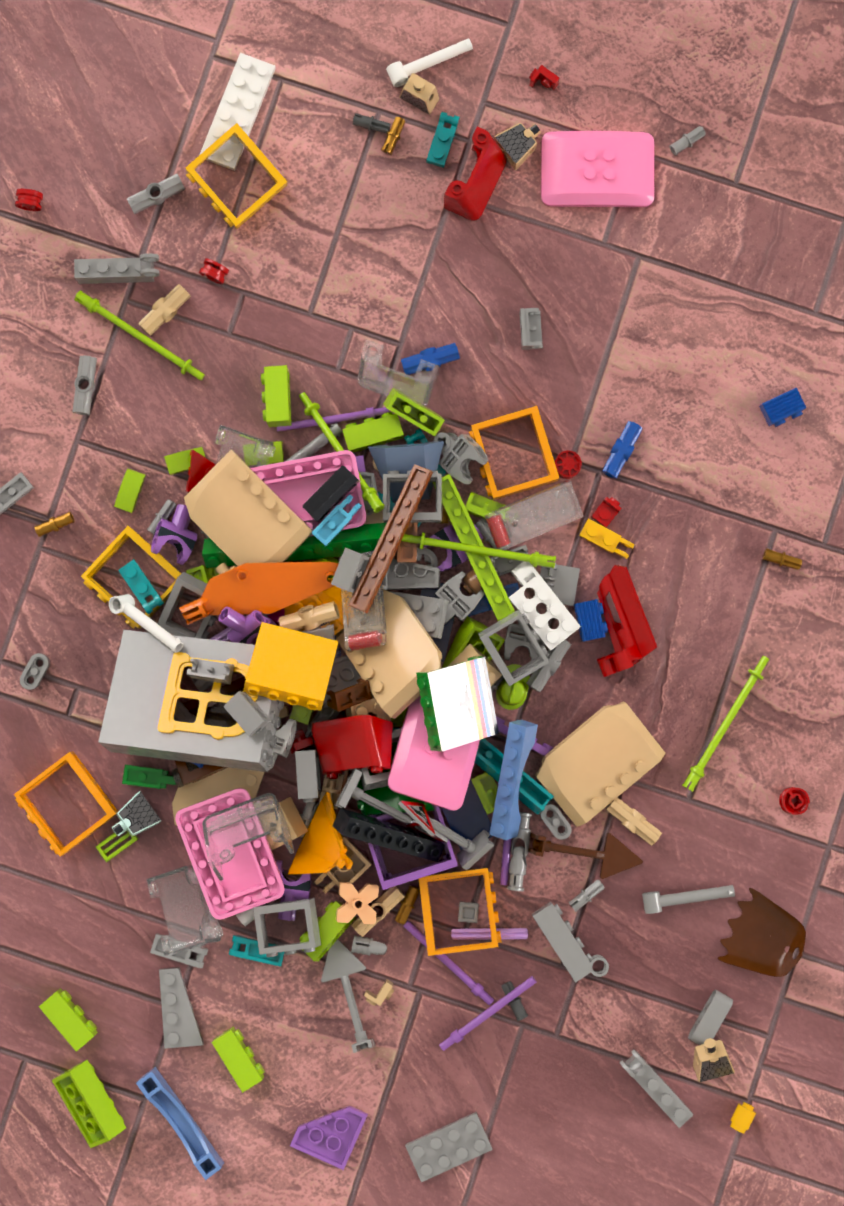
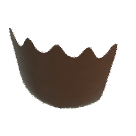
M749 888L753 899L752 901H738L742 915L728 920V924L733 932L732 937L720 940L721 944L727 949L728 954L717 959L760 974L773 977L785 976L793 969L803 955L806 939L805 928L790 913L760 892ZM789 946V951L786 953L785 947ZM799 948L798 956L793 959L794 950Z

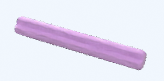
M490 928L452 929L451 938L453 940H491ZM496 928V931L501 932V939L528 938V930L526 928Z

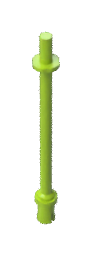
M81 290L76 294L74 301L88 308L87 310L90 313H99L181 367V374L184 375L188 372L200 381L204 378V373L191 366V359L185 362L100 306L98 299L91 298Z
M305 392L301 393L299 398L306 406L304 410L305 415H312L336 452L344 451L319 414L320 405L312 403ZM359 472L361 489L363 491L362 498L369 503L374 513L382 511L385 505L377 496L376 489L369 487Z
M422 532L421 537L404 534L402 539L403 542L420 544V549H423L424 545L526 561L530 562L533 567L538 565L554 569L555 563L553 562L556 561V556L543 555L536 551L532 554L426 538L425 532Z
M763 655L754 671L748 670L751 676L700 761L694 767L691 766V772L684 784H682V786L687 788L690 782H692L688 790L693 792L700 778L704 777L706 764L757 679H764L760 674L769 661V658Z

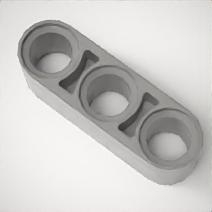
M714 990L693 1025L688 1039L698 1045L704 1044L706 1039H713L733 1004V999L718 990Z

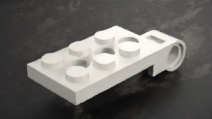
M523 561L511 570L512 575L522 587L508 598L520 614L525 613L530 621V627L536 631L539 638L551 651L581 626L530 562ZM526 588L534 590L535 595L532 599H527L524 596ZM543 603L546 605L547 610L544 614H539L536 611L537 604ZM551 618H555L559 622L556 629H551L548 626V621Z

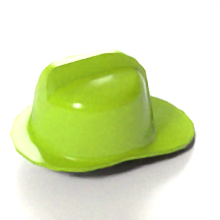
M512 664L507 667L509 671L512 673L513 671L517 670L522 666L519 664ZM530 676L524 677L511 686L504 679L497 687L498 690H496L498 703L507 710L521 707L527 697L529 686L526 683Z

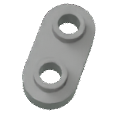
M37 653L30 658L20 677V684L23 688L33 690L40 685L50 666V660L46 655ZM39 660L43 661V665L41 667H39L37 664ZM31 676L34 678V682L32 684L28 682V679Z
M547 804L545 809L540 812L541 819L556 838L561 840L568 838L571 834L570 824L555 805ZM548 810L553 811L552 817H547L546 812ZM559 826H564L565 830L563 833L558 832Z

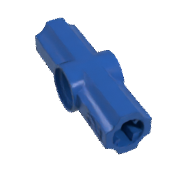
M451 343L439 348L432 347L422 350L420 354L401 359L405 376L423 370H435L443 364L459 360L460 356L456 343Z
M628 421L620 438H617L610 452L611 455L602 470L605 475L617 479L623 465L628 461L635 448L636 440L642 432L643 428L637 423Z

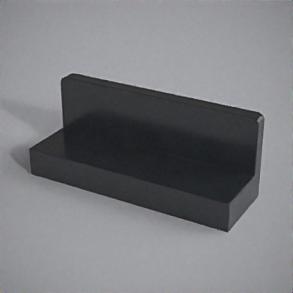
M341 466L303 504V508L319 523L360 481L345 466Z

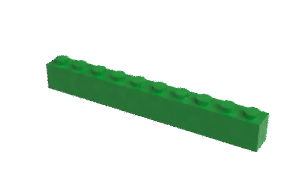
M387 522L363 524L357 528L341 530L327 546L315 536H310L286 561L341 557L345 548L361 554H373ZM210 538L204 539L202 556L206 568H216L222 563H225L227 566H237Z

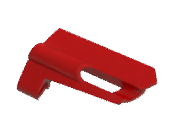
M614 565L611 572L602 579L599 591L597 592L599 601L603 606L605 621L615 653L597 659L603 677L633 667L657 648L628 569L619 565ZM609 592L621 623L614 621L606 599Z

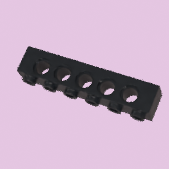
M340 808L332 825L342 836L438 862L445 847L442 841L417 830Z

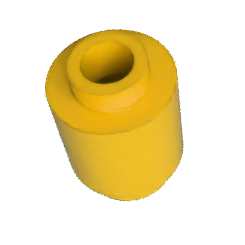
M743 1102V1104L738 1103L730 1120L732 1122L730 1127L743 1134L746 1130H749L756 1115V1112L753 1111L754 1107L746 1102Z

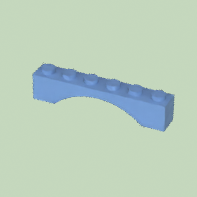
M522 719L509 722L489 835L503 840L518 837L521 821L518 804L520 781L526 760L535 744L538 724Z
M155 1066L143 1075L136 1084L147 1100L161 1112L173 1127L188 1151L193 1164L203 1178L207 1180L222 1168L224 1161Z

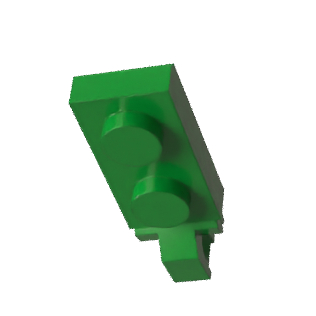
M127 764L124 766L122 784L157 789L166 788L167 784L177 785L178 777L168 776V771L164 769Z

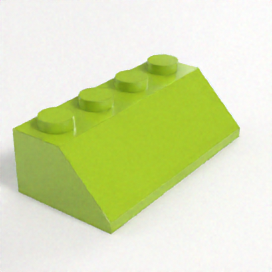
M88 1060L77 1064L52 1080L90 1148L110 1141L126 1129L122 1116L118 1114L113 1100L107 1095L103 1083L98 1079L94 1067Z

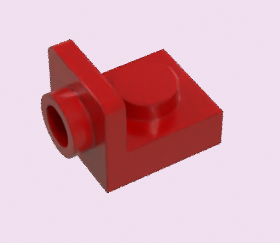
M541 65L538 70L535 68L530 74L529 86L533 88L538 80H540L544 87L555 90L560 78Z
M606 497L591 517L607 528L622 508L616 499Z
M302 729L296 731L294 742L290 749L291 753L294 754L295 751H300L313 745L312 738H305Z

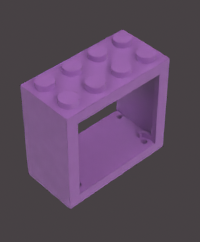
M434 805L433 814L435 820L445 826L440 807ZM388 814L370 816L384 821L393 818ZM448 839L447 843L443 842L446 855L443 856L444 859L395 875L387 872L380 847L368 843L382 889L385 890L458 866L450 839Z

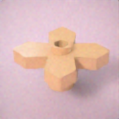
M340 882L338 894L346 903L337 908L336 921L349 923L358 914L364 924H375L377 913L368 904L378 898L379 886L366 883L360 891H357L351 882Z

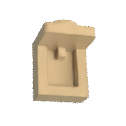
M386 979L377 995L366 990L364 996L367 998L365 1000L373 1006H376V1004L381 1006L385 999L389 1000L393 994V983Z

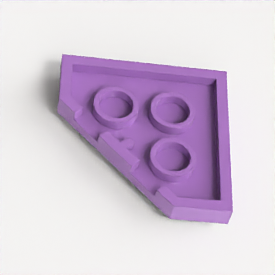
M348 1106L299 1125L290 1146L344 1170L368 1114Z

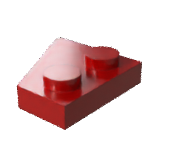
M194 450L190 452L189 479L186 486L188 493L216 465Z

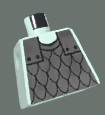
M139 791L116 814L120 821L111 828L117 836L128 831L133 837L158 825L161 819L141 791Z

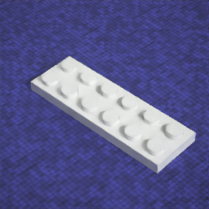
M240 53L200 154L236 123L248 136L250 135L275 72V65ZM234 135L206 160L235 171L244 150V145Z

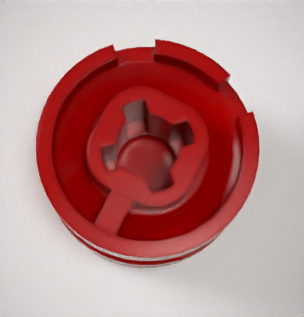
M24 188L16 190L18 201H15V206L17 208L27 211L42 210L40 203L43 200V194L41 192Z
M205 258L203 262L204 267L200 269L199 274L205 275L210 281L223 285L224 277L228 275L229 269L216 261Z
M566 450L557 456L555 465L559 477L571 479L579 473L582 461L576 452Z
M789 787L780 794L779 804L786 813L800 815L808 809L810 799L803 789Z

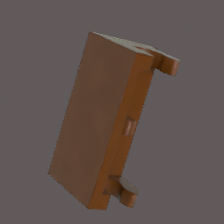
M360 678L356 680L357 684L337 692L327 691L326 694L331 697V699L327 700V706L339 712L372 699L369 681Z

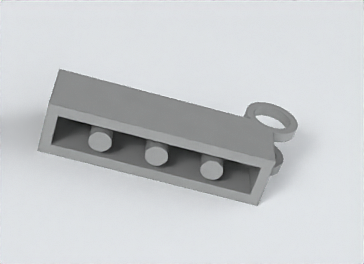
M146 253L141 254L140 258L74 259V278L79 284L154 282V277L160 275V271L154 269L153 263L159 261V255Z
M550 901L532 913L533 918L575 983L589 973L596 977H602L607 974L609 964L606 959L598 954L591 956L588 953L585 955L581 949L584 945L579 937L574 938L571 932L574 929L569 921L564 922L560 915L563 912L558 904L553 905ZM597 960L604 962V967L600 971H595L592 968L593 963Z
M633 1049L631 1051L633 1055L626 1062L621 1060L619 1063L680 1128L694 1114L646 1060Z

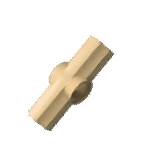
M178 284L165 298L162 297L157 300L152 306V310L138 324L151 336L164 322H169L176 315L177 310L191 297L190 294Z
M334 601L316 607L308 605L302 607L296 613L279 617L280 627L296 631L301 629L309 631L319 627L322 623L339 619V610Z
M618 797L606 808L609 813L621 821L622 825L632 833L639 835L651 846L660 838L662 834L660 830L646 821L642 814L634 808L631 809Z
M396 886L389 888L370 906L372 909L375 906H381L384 910L383 914L376 915V923L364 924L360 917H358L351 926L363 937L405 897L404 894Z

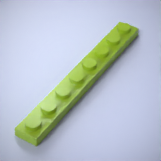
M448 474L442 477V505L460 543L484 547L451 475ZM432 482L436 490V482ZM465 552L497 621L515 612L489 556Z

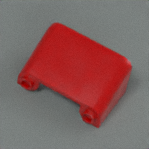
M478 126L472 136V150L477 154V163L467 183L458 180L453 181L449 184L444 194V209L471 221L478 220L482 216L507 162L505 153L490 133Z
M358 715L312 723V735L322 773L327 775L326 778L338 779V776L342 775V771L367 768L371 769L372 773H382L383 770L391 769L393 722L371 715Z

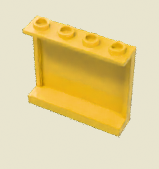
M262 622L243 692L253 696L267 697L273 701L279 700L290 705H299L310 710L321 711L339 641Z

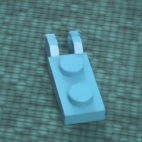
M348 495L312 531V534L325 546L337 536L362 507L358 503L349 513L343 509L352 501L353 496Z

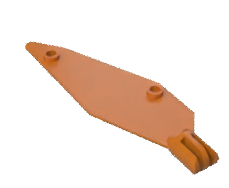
M244 563L210 578L201 598L181 606L179 609L183 613L184 619H187V625L209 615H220L225 607H230L241 615L250 614L254 610H258L263 614H272L333 587L334 585L331 584L333 579H328L327 577L335 575L339 563Z

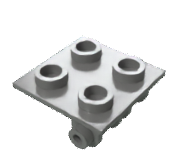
M556 563L554 569L542 566L540 576L563 605L574 606L580 568L557 565Z

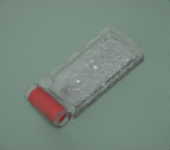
M571 481L561 482L484 515L496 548L500 550H507L584 517Z
M373 551L365 552V553H361V554H364V555H366V556L371 557L372 554H373ZM383 582L368 614L350 607L349 603L354 593L341 589L344 645L346 650L354 651L385 645V633L387 631Z

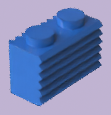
M797 388L766 401L759 406L769 427L772 425L778 427L786 423L785 419L789 417L795 419L803 415L802 411L806 409V405Z
M595 599L574 604L576 619L581 626L579 628L581 642L606 637L605 633H608L606 622H602L601 614H604L602 603H598V600Z

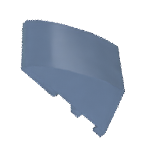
M444 441L392 446L377 445L368 446L383 480V474H388V471H399V474H407V471L412 470L414 464L437 471ZM390 482L392 502H397L406 482ZM432 482L428 483L421 500L430 499L433 489Z

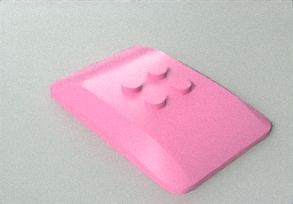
M547 132L542 137L541 142L542 202L551 207L650 206L654 201V138L649 133Z
M348 450L250 468L312 530L325 517L318 523L303 508V504L341 466H345L360 481L356 457ZM360 482L337 504L340 505L348 495L353 496L352 501L343 508L347 513L356 504L360 503L362 505L359 511L352 517V520L342 530L357 528L366 522V510Z
M419 696L407 707L388 778V786L396 793L455 811L462 807L480 740L442 752L431 751L428 744L427 729L424 724L423 707L420 703L421 696Z
M237 788L177 812L175 817L176 824L210 913L215 919H225L282 897L285 891L284 884L264 829L247 790Z

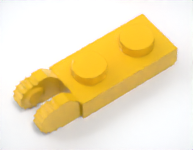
M589 518L579 534L585 540L624 559H627L629 555L616 548L618 543L625 545L627 548L633 549L634 544L621 538L622 536Z

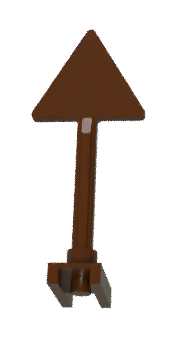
M530 832V837L535 838V840L533 841V848L528 849L529 853L543 857L544 852L554 851L602 859L601 879L643 863L637 855L611 833L606 835L604 851L551 843V841L546 840L545 836Z

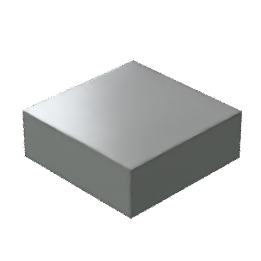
M459 902L458 922L477 923L479 903Z

